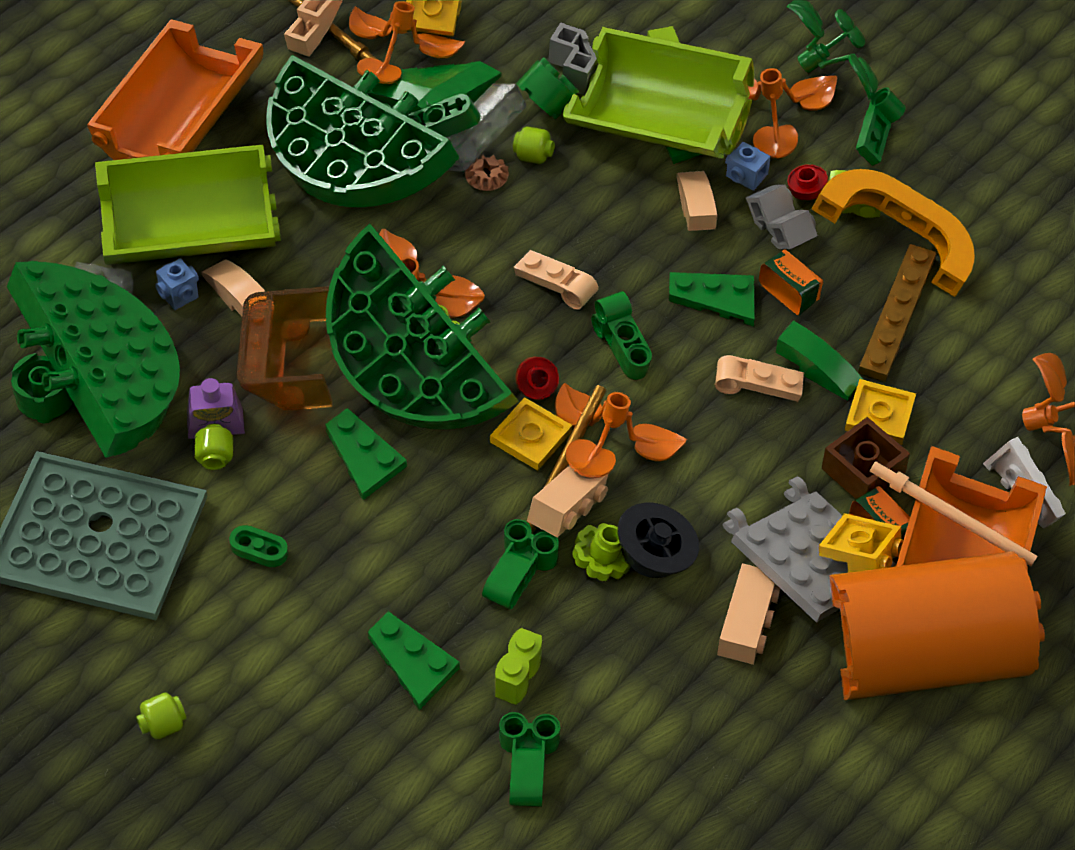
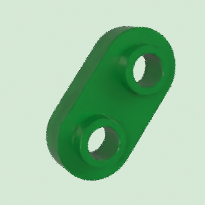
M242 525L235 528L229 536L232 552L247 560L267 567H277L282 565L288 558L287 543L278 535L252 526ZM243 543L250 544L248 546H242Z

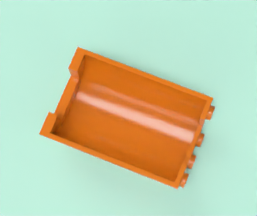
M171 19L87 124L93 143L101 147L113 160L194 152L263 59V44L239 38L234 44L237 55L200 46L194 25Z
M931 446L919 487L1026 550L1031 551L1047 486L1018 476L1010 492L954 473L960 456ZM915 499L896 566L1005 553V551Z
M1015 552L829 575L833 606L840 608L847 663V668L840 669L844 700L1032 675L1039 668L1040 642H1043L1045 639L1044 627L1041 622L1039 623L1037 611L1041 609V599L1038 591H1033L1025 558H1020Z

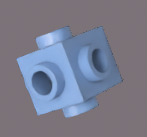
M742 142L736 150H733L726 157V177L754 191L768 175L770 155Z
M181 258L164 265L156 271L158 279L156 289L159 295L166 299L174 310L199 298L197 289L198 275L192 266L188 267Z

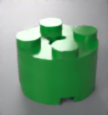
M543 57L541 60H537L516 84L522 91L525 90L529 98L542 110L556 120L563 113L565 105L569 104L572 95H576L579 90L563 74L558 77L560 73Z
M37 353L25 356L15 364L12 370L11 384L19 410L25 416L45 424L65 413L74 402L65 388L49 392L45 391V387L42 385V375L45 372H53L55 370L47 356H38Z

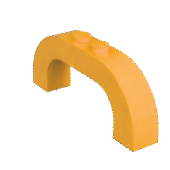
M854 169L845 171L833 177L824 186L811 210L834 224L843 211L852 205L865 204L882 211L926 238L935 246L940 256V268L931 283L954 297L957 295L972 271L975 255L969 233L952 213L936 204L933 200L913 190L908 185L885 173L874 170Z

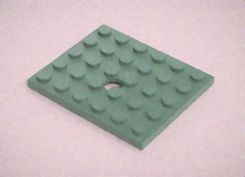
M36 451L0 528V583L157 620L206 502L207 491ZM101 515L112 519L113 523L106 531L96 532L89 527L90 521L99 519Z

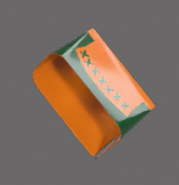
M786 249L766 261L760 268V284L796 315L800 316L820 299L823 280Z
M880 486L854 500L849 511L850 515L901 526V539L904 540L910 516Z

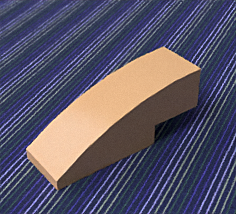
M304 0L296 9L298 14L297 20L284 33L288 50L310 57L330 28L343 0Z
M705 172L677 173L684 217H686L688 231L716 229L717 210L712 189Z
M225 259L202 271V276L230 310L236 309L246 322L270 310L268 293L247 272L233 262Z

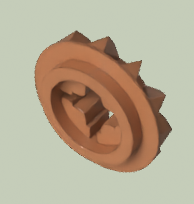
M482 154L480 159L472 158L471 163L466 164L465 178L476 189L483 191L495 190L502 187L508 180V166H505L503 159L497 160L494 155L486 158ZM484 168H488L491 171L490 177L483 171Z

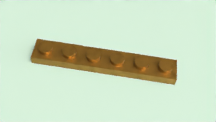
M912 244L909 245L859 366V374L886 382L934 263L935 251Z

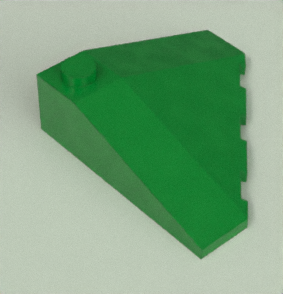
M481 61L458 65H437L419 69H401V78L393 84L378 83L368 96L393 107L404 92L408 91L419 101L409 113L411 114L458 94H466L475 103L502 76V73Z

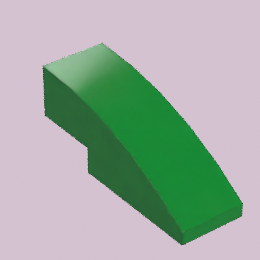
M794 320L777 340V354L800 366L799 371L804 372V377L847 401L855 393L859 379L863 380L853 366L835 349Z

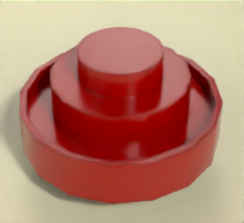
M798 166L788 175V189L795 198L813 200L818 198L820 192L828 183V176L826 171L819 166Z
M533 356L525 359L516 370L515 381L517 388L523 395L531 399H543L549 397L558 386L559 374L552 361L544 357Z

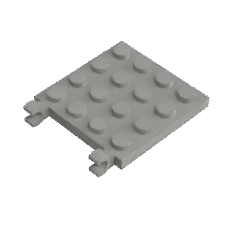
M795 477L788 482L792 488L784 492L785 497L793 502L792 504L750 526L747 524L744 513L740 509L735 508L727 513L731 519L724 522L723 527L727 532L734 535L731 542L815 622H818L840 609L833 606L829 575L848 573L847 562L835 561L819 556V545L843 515L816 491L809 494L803 479ZM892 561L891 567H895L896 564Z

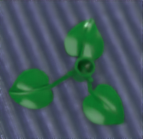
M794 0L786 7L794 11L815 36L812 42L806 46L807 50L798 55L801 67L807 73H811L818 67L823 69L828 65L849 60L864 86L868 100L872 99L878 88V80L871 67L862 57L857 58L853 53L827 60L830 56L828 49L846 36H848L856 48H861L865 45V38L859 28L854 25L851 17L842 9L837 10L835 18L844 32L827 45L822 43L816 44L824 36V29L821 27L823 21L820 15L807 0Z

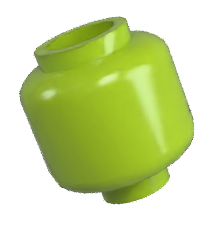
M529 126L524 127L521 132H517L513 141V152L517 154L518 159L529 163H544L548 156L551 157L553 155L555 142L551 140L550 133L547 130Z
M208 424L205 428L200 429L195 435L194 456L197 462L210 470H218L225 467L233 458L232 433L220 424Z
M166 692L143 701L140 704L141 715L136 716L142 733L149 732L154 739H161L180 731L183 727V720L187 719L178 696L172 697Z

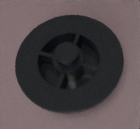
M639 503L628 508L619 520L617 533L622 546V555L626 563L639 574L650 578H663L670 574L683 572L695 562L699 553L697 534L690 522L676 510L658 503Z

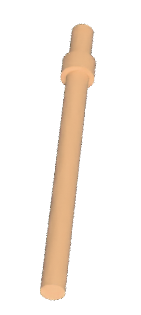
M876 461L870 469L871 473L890 483V488L899 493L901 491L907 493L1005 552H1015L1020 558H1025L1027 565L1032 567L1038 557L909 481V477L900 471L895 473Z

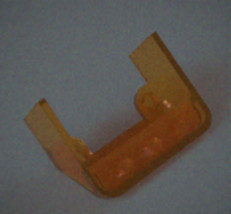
M329 286L256 292L245 299L243 303L237 365V379L244 390L283 410L332 407L333 402L323 374L283 377L286 341H297L304 338L310 330V322L326 320Z

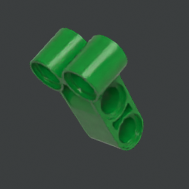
M620 291L596 300V314L591 316L595 333L600 339H606L627 377L634 380L644 378L649 370L652 353L631 316L632 307L628 296L624 291ZM620 336L627 337L629 340H623ZM632 360H639V361H641L642 363H641V364H637V363L633 362Z
M514 519L506 524L504 528L505 552L488 577L482 591V597L508 609H512L516 605L538 569L543 571L553 569L558 562V538L546 531L533 535L529 523L521 519Z
M516 712L508 713L501 718L499 723V741L504 750L512 752L509 805L542 807L545 754H551L559 747L560 722L553 715L541 714L532 723H528L522 714ZM510 730H517L520 733L517 735H511L507 732ZM546 731L550 732L552 735L544 737L541 736L539 733Z

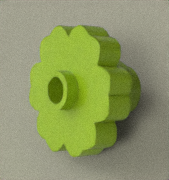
M601 523L598 528L587 525L584 530L577 534L575 539L576 545L572 555L578 567L587 568L586 572L589 577L597 578L601 581L608 580L610 576L620 579L629 571L630 566L626 563L621 552L622 546L618 539V527L606 523Z

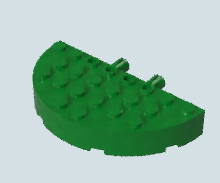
M291 55L278 74L273 96H270L266 113L267 132L271 146L278 159L295 183L304 191L321 201L333 205L372 207L401 200L415 194L440 178L460 157L448 138L407 117L419 103L413 94L405 91L392 108L368 96L372 89L380 82L378 77L368 70L351 87L298 57Z
M369 223L345 250V256L339 267H336L326 303V326L333 349L332 352L341 371L352 386L368 402L391 418L405 424L428 429H456L476 425L496 417L519 402L470 343L472 341L470 338L491 322L478 307L462 323L454 324L435 301V295L452 281H455L449 271L442 266L424 283L423 281L419 282Z
M38 261L15 262L7 289L30 327L18 330L17 341L21 348L40 345L55 371L45 372L42 375V385L45 387V391L49 392L63 388L67 390L105 458L136 448L139 442L146 438L149 439L162 424L176 393L180 377L177 351L168 331L158 317L139 299L117 284L107 280L104 276L57 263Z

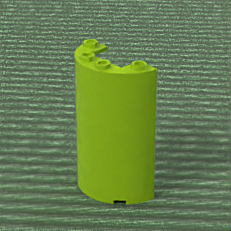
M602 27L599 36L594 39L592 46L599 63L598 67L589 79V87L586 94L581 99H579L578 95L573 94L569 104L565 105L563 118L568 124L721 159L724 158V154H731L741 138L750 112L752 99H748L750 96L748 87L754 86L752 58Z
M263 145L95 162L103 232H101L102 248L106 265L276 246V241H281L278 217H272L271 211L276 210L275 194H269L267 172H272L270 155L264 154Z

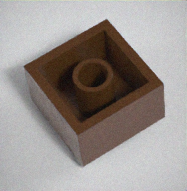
M866 417L825 448L821 469L857 499L878 486L883 490L890 486V483L870 472L875 461L895 473L900 471L905 474L910 453L871 419Z

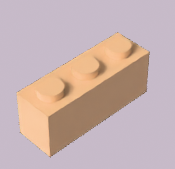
M569 465L533 497L527 521L558 538L565 530H571L576 524L577 519L582 515L586 516L596 502L600 503L604 499L608 491V487L605 486L608 474L599 478H589L573 471Z
M743 563L741 565L719 639L717 653L718 656L753 665L756 654H763L767 636L762 635L764 628L770 629L774 611L769 609L771 602L777 604L781 591L758 567Z

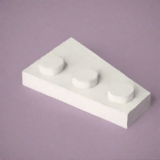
M1018 437L1008 441L983 463L989 471L995 469L1002 477L1000 483L1007 490L1013 487L1018 476L1047 486L1038 524L1043 529L1052 525L1066 514L1060 500L1053 494L1043 473L1038 470L1030 457L1028 449Z

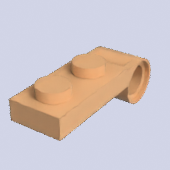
M532 250L514 266L516 276L561 293L564 302L575 310L581 309L598 291V284L591 275Z
M727 355L721 357L717 362L715 387L724 394H735L741 388L799 402L802 396L804 372Z

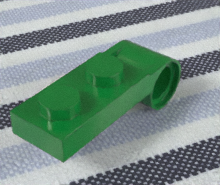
M887 87L878 90L870 100L856 146L859 154L872 166L881 162L891 123L897 121L906 109L905 105Z

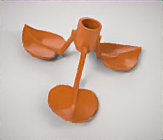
M404 1L394 3L388 22L367 14L356 6L349 17L350 30L362 38L375 39L378 36L385 37L390 35L393 30L384 62L374 58H365L357 64V71L361 76L368 70L378 77L381 84H393L401 78V69L389 64L398 33L405 34L411 28L414 43L420 45L419 50L426 55L441 59L455 55L464 46L465 41L428 33L417 34V20L413 19L415 7Z
M769 68L764 70L760 74V81L757 82L754 79V86L748 87L750 92L748 99L758 100L762 91V95L771 101L773 127H762L754 134V147L770 155V158L773 159L790 155L797 147L798 133L792 125L778 127L776 100L780 98L784 89L792 102H800V106L803 109L810 111L821 110L829 106L834 99L837 76H820L804 79L795 83L789 89L786 85V79H782V74L778 69Z
M382 229L379 235L416 279L424 283L427 279L425 274L419 271L415 247L406 239L396 236L386 229ZM452 275L455 281H452L435 295V301L437 304L447 308L450 318H459L467 315L484 300L485 295L471 281Z
M1040 354L1032 360L1041 371L1050 398L1035 404L1033 407L1024 408L1022 413L1023 422L1028 431L1043 429L1044 433H1062V446L1068 468L1069 486L1075 485V435H1072L1070 429L1053 426L1058 421V412L1074 408L1075 401L1058 407L1049 405L1052 402L1064 400V387L1067 384V377L1063 363L1056 354Z
M564 383L556 397L555 411L557 416L575 428L590 396ZM613 392L608 395L603 407L601 404L599 405L589 426H593L601 418L604 420L605 427L598 444L596 445L585 439L575 440L568 445L565 456L573 471L589 478L606 476L613 470L616 457L612 451L602 447L610 427L618 428L625 423V420L629 439L636 441L634 446L636 452L649 460L664 461L671 458L685 445L687 439L652 424H639L633 428L631 419L633 413L628 411L631 404L629 397L620 392Z

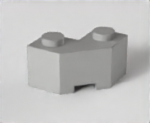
M560 23L550 38L549 62L562 66L563 75L579 90V94L585 95L589 87V79L598 67L597 58L584 30Z
M772 185L746 197L755 224L761 230L766 228L773 236L771 242L777 249H792L818 236L814 217L809 213V210H795L792 193L786 185Z

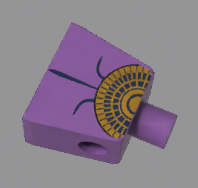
M208 378L201 385L190 388L187 406L189 439L195 438L196 433L208 424H220L223 428L229 430L232 435L245 433L243 407L233 384H219L216 379Z

